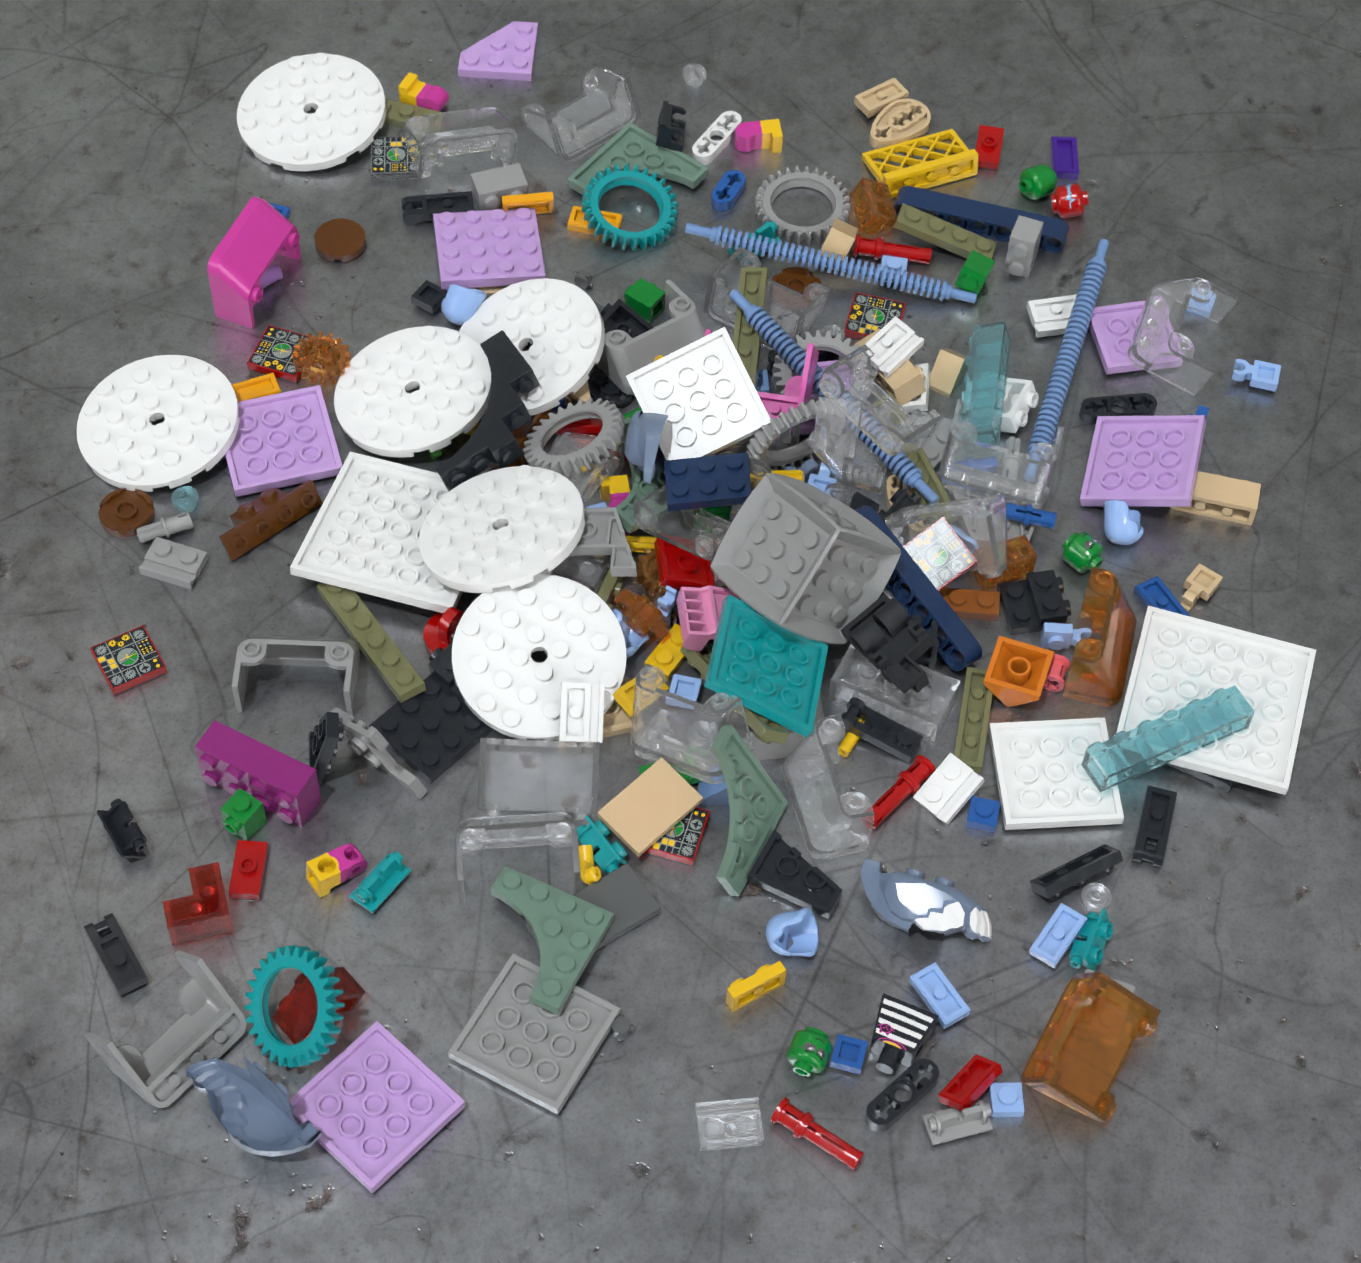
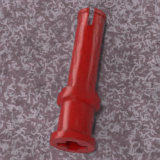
M856 234L853 257L863 255L878 260L883 255L908 258L909 262L927 265L930 264L932 248L884 242V239L881 237H877V239L863 238L860 234Z
M917 755L914 758V763L906 771H901L898 774L897 782L870 809L862 814L863 822L871 829H876L910 794H916L920 789V785L934 773L936 768L932 762L922 755Z
M786 1097L779 1103L770 1121L774 1124L778 1122L793 1132V1136L797 1139L806 1138L849 1166L852 1170L856 1169L864 1156V1152L859 1151L816 1123L813 1114L809 1112L804 1113L791 1105L790 1100Z

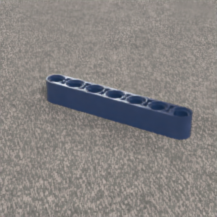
M903 186L899 189L892 209L893 214L897 217L904 203L984 238L1009 243L1018 216H1024L1044 222L1038 250L1050 253L1063 251L1069 232V225L1064 220L912 186Z
M868 505L855 509L856 512L872 522L901 549V555L886 587L905 608L911 619L913 615H921L922 627L925 631L931 629L933 620L937 622V639L939 640L937 652L951 669L960 671L980 660L982 648L979 642L876 511Z

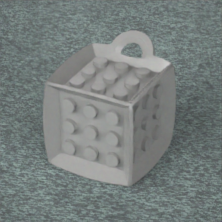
M767 473L750 493L732 520L713 558L711 570L714 572L716 587L730 589L747 605L777 625L813 641L842 645L847 642V639L843 636L841 629L878 600L899 560L901 549L868 519L820 489L792 477Z

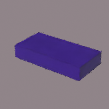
M1052 136L1050 142L1052 169L1055 171L1057 179L1078 180L1079 165L1076 137Z

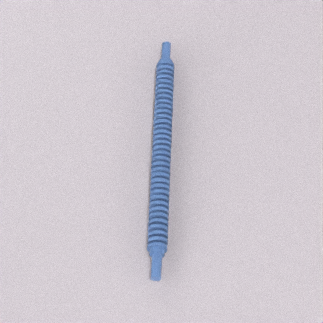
M691 223L686 225L685 233L709 238V241L714 242L715 246H718L719 241H721V247L725 248V244L729 243L727 249H731L733 244L735 245V251H738L739 246L742 247L741 252H745V248H748V254H751L752 249L755 250L754 255L758 256L759 251H762L760 257H764L766 252L768 253V259H771L772 254H774V260L777 261L778 256H781L780 262H784L786 257L788 258V264H791V260L794 259V265L801 261L800 266L804 267L806 262L808 263L807 268L810 269L811 265L814 264L813 270H817L818 266H821V272H824L825 267H827V273L830 274L831 269H834L833 275H837L839 270L841 271L840 276L844 277V273L847 272L846 278L849 279L851 274H854V280H857L859 275V281L863 282L864 278L867 277L866 283H870L871 279H873L874 285H877L878 280H880L879 286L883 287L884 282H887L886 288H890L892 283V289L894 290L900 285L899 291L903 292L904 287H906V293H910L912 288V294L916 295L917 291L920 290L919 296H923L924 292H926L925 297L929 298L932 293V299L936 300L937 295H939V301H943V299L949 300V298L973 304L976 301V293L952 288V285L947 284L948 281L945 280L940 285L941 279H937L936 283H934V278L930 277L928 282V276L925 275L920 280L921 274H917L915 279L913 272L907 277L908 271L905 270L903 275H901V269H897L895 274V268L891 267L890 271L887 272L888 266H884L883 270H881V265L877 264L875 269V263L872 262L870 267H867L868 261H864L862 266V260L860 259L857 260V264H854L855 258L851 257L850 262H847L848 256H844L842 261V255L838 254L837 259H834L835 253H831V256L828 257V252L825 251L824 256H822V250L818 249L817 254H814L815 248H811V252H808L809 247L805 246L804 251H801L802 245L798 244V248L794 249L795 243H792L791 248H789V242L785 241L784 246H781L782 240H778V244H775L776 239L772 238L771 243H769V237L765 236V240L761 241L762 235H759L757 240L754 233H752L751 238H748L749 232H745V236H742V230H739L738 235H736V229L732 228L731 233H728L729 227H725V231H722V225H719V227L713 226V228Z
M1100 239L1095 256L1087 262L1083 273V278L1027 447L1029 462L1023 477L1027 482L1034 481L1039 463L1048 456V451L1050 450L1107 270L1104 260L1109 247L1107 239Z
M737 289L731 291L729 297L745 312L746 322L782 357L798 376H802L806 357L805 351L761 306L752 305ZM817 364L813 385L814 392L820 398H823L824 401L828 398L831 401L836 400L845 414L846 425L851 428L856 436L879 457L900 481H903L905 486L916 488L931 505H934L940 497L923 481L922 471L912 463L910 458H907V455L874 424L873 420Z

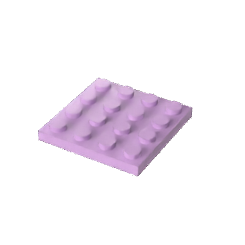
M535 208L508 209L506 212L503 209L433 214L441 289H448L451 284L466 288L509 286L526 280L546 278Z
M320 385L238 402L239 427L231 447L225 454L235 497L262 492L271 488L304 483L309 479L313 481L339 474L342 462Z
M1205 415L1097 416L1080 496L1081 505L1104 506L1105 501L1120 500L1126 502L1128 506L1191 507L1206 426Z
M378 1021L370 1026L288 1100L294 1108L292 1115L295 1121L301 1125L309 1120L316 1130H320L322 1135L317 1142L372 1194L466 1107L465 1101Z

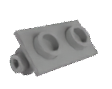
M983 1100L975 1102L970 1108L963 1109L962 1112L950 1108L922 1116L932 1145L993 1130L989 1116L992 1115L989 1103L984 1104Z

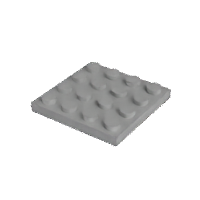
M512 954L449 1050L448 1055L450 1059L558 1115L610 1032L613 1022L621 1014V1008L576 985L558 1015L530 1003V995L536 985L540 967Z

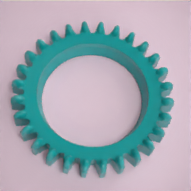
M627 163L623 171L616 164L613 173L609 167H606L604 174L599 171L596 173V178L592 177L589 184L585 187L581 202L583 203L581 212H584L583 219L584 221H589L588 229L595 228V237L603 234V243L611 239V247H615L619 242L621 243L622 250H625L627 244L630 245L632 251L636 250L637 245L642 250H646L647 243L654 248L657 241L663 243L665 236L669 237L671 230L675 228L678 217V202L675 201L676 194H671V185L664 187L665 178L656 181L657 172L649 177L647 167L642 173H639L638 165H635L633 171H630ZM622 185L639 187L648 192L657 202L659 207L658 222L653 227L644 231L630 232L621 230L611 225L602 216L599 210L600 200L611 188Z
M291 945L277 947L276 951L268 952V958L259 960L261 968L253 969L257 979L248 980V984L253 988V992L245 993V996L252 1000L250 1004L245 1005V1009L252 1012V1015L246 1019V1023H254L249 1034H258L254 1045L263 1046L261 1054L263 1056L270 1055L269 1061L278 1062V1065L281 1067L308 1066L313 1062L321 1060L322 1055L330 1052L329 1047L326 1045L336 1043V1039L330 1034L341 1032V1028L337 1027L334 1021L344 1019V1016L336 1013V1009L344 1007L345 1004L335 1000L338 995L343 994V990L333 989V986L340 981V978L329 977L335 968L324 966L328 959L324 956L319 957V951L311 950L307 946ZM285 968L297 969L308 977L314 987L318 1005L317 1018L312 1031L302 1042L294 1045H288L278 1037L272 1027L268 1011L271 986L278 974Z

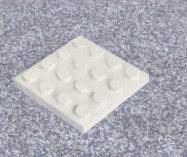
M725 327L626 375L643 413L668 415L659 442L666 460L711 456L753 435L755 432L761 431L762 425L771 423L770 417Z
M1105 717L990 723L988 730L1005 830L1123 823V809Z

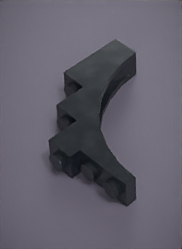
M503 330L480 344L488 358L491 370V393L483 418L470 439L460 450L436 468L439 477L448 491L486 470L494 463H497L501 469L524 455L512 432L532 420L525 404L520 398L540 386L533 369Z

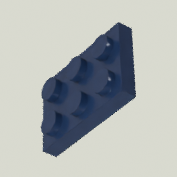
M748 452L664 461L668 511L743 504L751 493Z

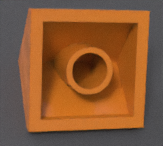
M999 636L983 684L1007 708L1038 701L1054 656V651Z

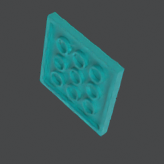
M729 594L722 603L704 687L807 738L813 732L828 645L786 630L761 615L745 602Z

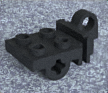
M884 594L841 629L843 636L878 670H881L883 677L890 684H895L904 694L911 688L918 693L929 684L925 671L914 661L933 646L932 641L922 626L920 627L916 620L913 621L910 618L908 612L895 598L889 599Z

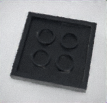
M433 673L423 680L426 687L425 691L402 703L398 701L369 725V728L373 726L389 743L387 747L430 784L493 731V728L482 722L470 710L464 699Z

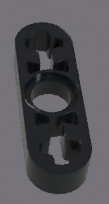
M1148 393L1087 398L1081 403L1079 417L1086 424L1096 425L1097 416H1154L1157 400ZM1114 405L1122 406L1125 409V411L1118 413L1113 411L1111 407Z
M929 1059L915 1061L868 1104L865 1115L867 1125L875 1131H885L895 1124L936 1086L939 1076L937 1065ZM919 1071L922 1073L930 1072L929 1079L926 1077L922 1078L917 1083L916 1088L914 1082L918 1079ZM898 1088H904L910 1092L911 1098L908 1101L901 1102L894 1097L893 1092ZM889 1103L891 1107L887 1110L885 1119L882 1117L875 1119V1110L880 1113L887 1108Z

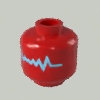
M1077 183L1058 186L1055 189V193L1051 194L1054 214L1058 213L1061 219L1081 216L1084 213V206H1089L1087 190L1082 191L1081 186Z

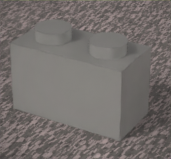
M520 163L471 173L472 194L479 211L502 208V196L528 194V183Z
M1018 216L1010 236L1004 272L1029 278L1037 258L1044 222Z

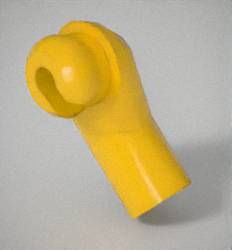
M592 845L578 846L581 881L588 885L598 882L601 878V871L597 866L594 867Z

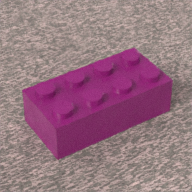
M213 721L195 745L201 776L207 784L214 787L218 785L226 789L231 795L240 788L263 802L264 811L268 810L277 814L282 821L288 824L295 823L302 827L321 801L316 769L218 721Z

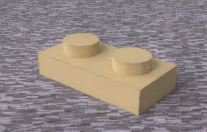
M892 78L856 95L854 104L870 118L880 113L891 102L898 99H908L909 92L895 78Z

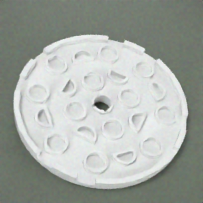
M325 53L293 56L271 66L250 83L238 105L237 125L245 146L252 150L255 157L269 165L271 163L281 165L284 170H321L346 162V157L356 151L361 153L374 141L373 136L378 129H382L385 121L386 99L382 85L375 74L366 66L353 59ZM311 107H313V109L316 110V112L312 114L307 113L309 110H311Z
M548 278L532 279L511 284L496 292L481 303L477 312L468 321L464 322L459 332L469 336L479 345L501 330L505 332L533 369L540 386L520 398L530 416L558 406L560 404L559 400L570 392L575 394L589 379L588 374L594 364L599 363L605 342L603 319L590 296L574 284ZM528 342H530L531 344H533V345L529 348V350H527V351H522L523 348H524L526 345H528Z
M421 326L399 330L383 336L366 346L353 357L337 382L334 394V408L340 426L357 446L381 456L413 457L415 452L430 449V452L442 449L452 444L451 439L462 432L468 433L484 415L491 393V370L488 358L480 345L472 338L449 328ZM418 386L420 388L419 390H416L412 393H407V391L417 388Z
M159 355L137 360L107 376L86 399L77 421L76 432L79 449L85 462L92 468L93 472L105 482L118 488L152 492L153 488L169 486L171 489L192 481L191 477L204 469L209 471L229 450L239 427V403L235 391L226 376L213 365L203 360L183 355ZM164 417L163 423L152 425L151 421L154 422Z
M528 465L492 470L461 483L448 493H445L426 516L420 530V554L426 568L429 569L434 578L452 589L470 593H492L494 588L510 585L511 589L523 586L534 581L533 576L545 569L549 572L553 570L574 550L585 527L584 504L575 485L563 475L552 470Z
M537 574L533 576L534 581L513 589H511L510 585L494 588V592L482 593L472 602L460 619L453 638L452 669L456 686H458L466 705L482 722L494 730L521 740L545 739V741L559 739L561 682L605 684L604 715L615 700L612 696L613 693L623 683L626 668V645L617 618L596 593L580 583L564 577ZM544 650L547 659L542 663L534 662L531 654L535 651Z

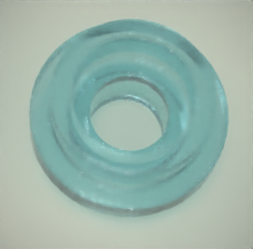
M183 486L177 488L171 495L172 505L180 512H191L199 503V494L193 487Z

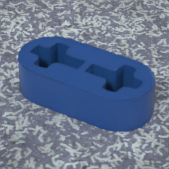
M738 170L727 171L715 186L711 194V205L715 210L721 212L728 211L737 202L745 189L746 178L742 172Z

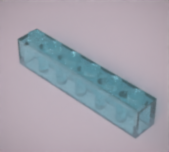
M1005 321L975 325L973 327V335L969 337L970 355L966 357L968 373L964 374L966 390L962 391L963 409L959 411L961 428L957 429L959 445L963 444L966 455L999 450L1011 345Z
M1236 685L1227 689L1220 688L1209 697L1202 700L1194 699L1181 709L1176 711L1174 709L1169 710L1158 719L1143 721L1130 731H1120L1107 741L1091 744L1085 751L1081 765L1099 792H1102L1249 728L1255 711Z

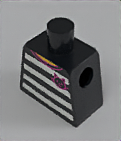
M883 993L870 1047L873 1053L880 1055L876 1063L877 1069L883 1073L892 1074L897 1063L910 1067L934 1034L939 1015Z

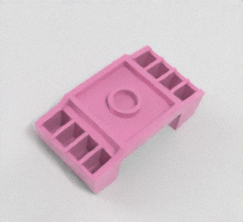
M709 585L702 588L681 587L676 602L683 647L701 652L710 639H715L723 600L729 594L739 600L741 599L728 588Z

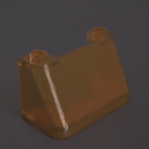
M1092 567L1079 617L1085 618L1086 616L1090 620L1092 625L1091 631L1101 633V640L1085 638L1077 642L1066 679L1063 697L1111 707L1120 702L1123 694L1137 620L1116 576L1108 570Z
M1102 972L1076 974L1068 982L1024 1067L1021 1081L1038 1092L1097 1122H1106L1116 1109L1115 1096L1109 1090L1134 1040L1145 1036L1148 1037L1155 1031L1157 1027L1156 1020L1161 1011Z

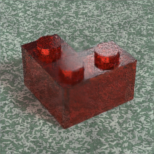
M219 862L188 868L193 895L163 901L167 929L172 946L234 932Z
M343 966L335 967V970L330 973L329 977H338L340 981L333 986V989L343 990V994L338 995L335 1000L345 1004L344 1007L336 1009V1013L342 1016L350 1015L366 992ZM304 973L297 976L294 981L295 985L289 994L279 1002V1008L272 1017L293 1044H298L307 1038L317 1018L318 1005L316 993L311 981Z

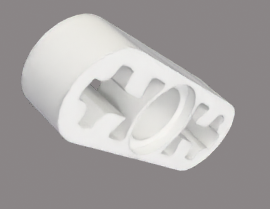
M734 111L722 113L692 146V158L703 165L711 164L735 138V128L742 123L740 114ZM718 135L721 136L723 139L720 141H714L711 139V137Z

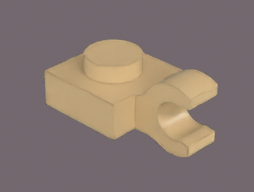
M1199 563L1184 582L1183 587L1187 591L1182 596L1184 599L1181 602L1183 608L1189 613L1199 597L1208 601L1221 585L1223 577Z

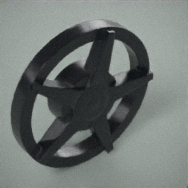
M601 369L589 375L587 380L588 386L599 390L600 393L595 398L590 392L594 402L599 398L602 401L612 399L615 402L616 408H624L633 399L634 395H628L624 400H621L619 395L623 391L610 378H605L600 383L594 382L595 378L606 375Z

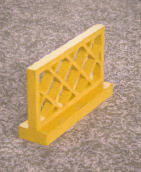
M949 129L862 153V160L882 186V195L888 200L897 197L899 189L903 186L927 189L978 175L979 154L975 149L969 150L955 131ZM950 139L952 143L948 144L940 141ZM926 146V147H930V148H929V150H924V149H920V148H918V147ZM935 149H940L947 152L942 154L934 151ZM903 152L907 153V155L905 157L901 155H896L895 153ZM916 155L924 158L923 160H918L911 157ZM873 159H884V162L873 161ZM890 161H893V162L901 163V165H900V166H894V165H890L889 162H890Z

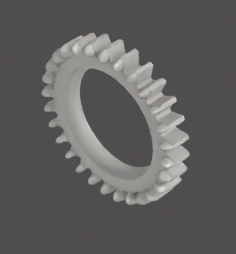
M797 165L794 173L790 171L789 167H786L785 175L781 174L780 170H777L775 178L770 174L767 181H762L761 187L758 188L757 195L755 196V214H757V221L762 222V226L766 221L775 222L777 225L775 233H777L780 239L787 237V242L789 243L796 239L797 245H800L802 240H805L807 245L811 246L812 239L821 244V238H826L834 218L846 223L849 222L851 197L848 195V189L843 188V182L837 183L835 175L828 180V171L819 176L818 167L813 173H810L809 166H806L804 172H801ZM809 187L822 192L828 197L833 207V213L829 219L818 225L795 226L781 220L773 212L772 205L775 198L787 189Z
M816 330L815 337H812L808 331L805 332L804 339L799 335L795 336L794 341L805 353L807 352L808 343H812L817 350L830 351L846 359L856 373L854 386L846 395L860 408L866 405L873 389L875 380L873 379L874 369H870L871 365L859 356V344L851 347V338L842 342L840 333L835 338H832L830 331H827L825 337H822L819 330ZM776 355L772 369V383L775 385V393L784 395L785 385L792 378V369L782 357ZM820 418L815 419L816 423L819 422Z
M589 398L584 404L581 399L577 402L576 406H573L570 402L567 409L564 410L562 407H559L557 414L548 413V420H539L541 426H533L534 433L527 435L529 440L524 442L526 448L523 451L529 466L549 469L559 474L564 472L565 476L570 478L572 469H575L576 473L580 475L581 466L584 465L590 471L591 461L600 465V455L609 458L607 449L616 451L615 443L621 444V437L625 434V423L619 409L616 408L614 403L610 404L608 400L603 402L599 398L594 402L592 398ZM596 418L602 420L603 426L598 436L582 449L559 456L550 455L544 451L545 444L549 438L562 427L581 419Z
M820 398L816 402L812 399L806 405L802 402L796 409L792 406L787 413L780 412L779 418H771L770 424L762 425V431L755 432V438L749 440L751 444L747 445L748 451L746 452H748V457L753 466L759 471L778 470L777 467L782 470L786 468V464L795 467L794 462L797 460L802 465L805 456L814 459V451L823 454L822 445L830 448L829 439L834 442L838 440L837 435H842V430L846 427L845 414L836 400L831 401L830 398L825 401L823 398ZM824 418L820 427L800 443L782 450H768L771 443L791 427L807 420Z

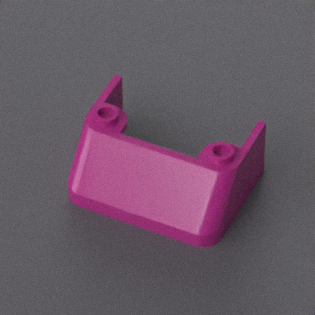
M253 196L212 253L207 266L215 316L251 329L255 327L253 306L255 303H259L263 296L260 279L277 253L296 260L301 258L300 235L297 228L265 199Z
M706 329L705 336L713 333V331ZM808 343L803 375L794 376L787 381L784 395L757 391L770 419L779 418L780 412L787 413L792 406L796 409L800 403L803 402L806 405L809 402L813 391L819 351L814 344Z

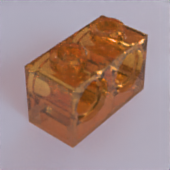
M862 177L849 193L859 231L885 238L894 229L897 219L888 185Z
M1022 535L975 550L973 556L978 563L972 566L970 570L981 590L984 591L997 587L998 583L1012 582L1025 578L1026 573L1034 571L1037 554L1026 535Z

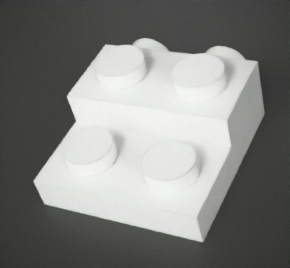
M985 375L965 407L963 414L967 420L989 422L992 430L1016 433L1020 426L1024 427L1028 420L1027 413L1030 408H1036L1039 396L1031 380Z

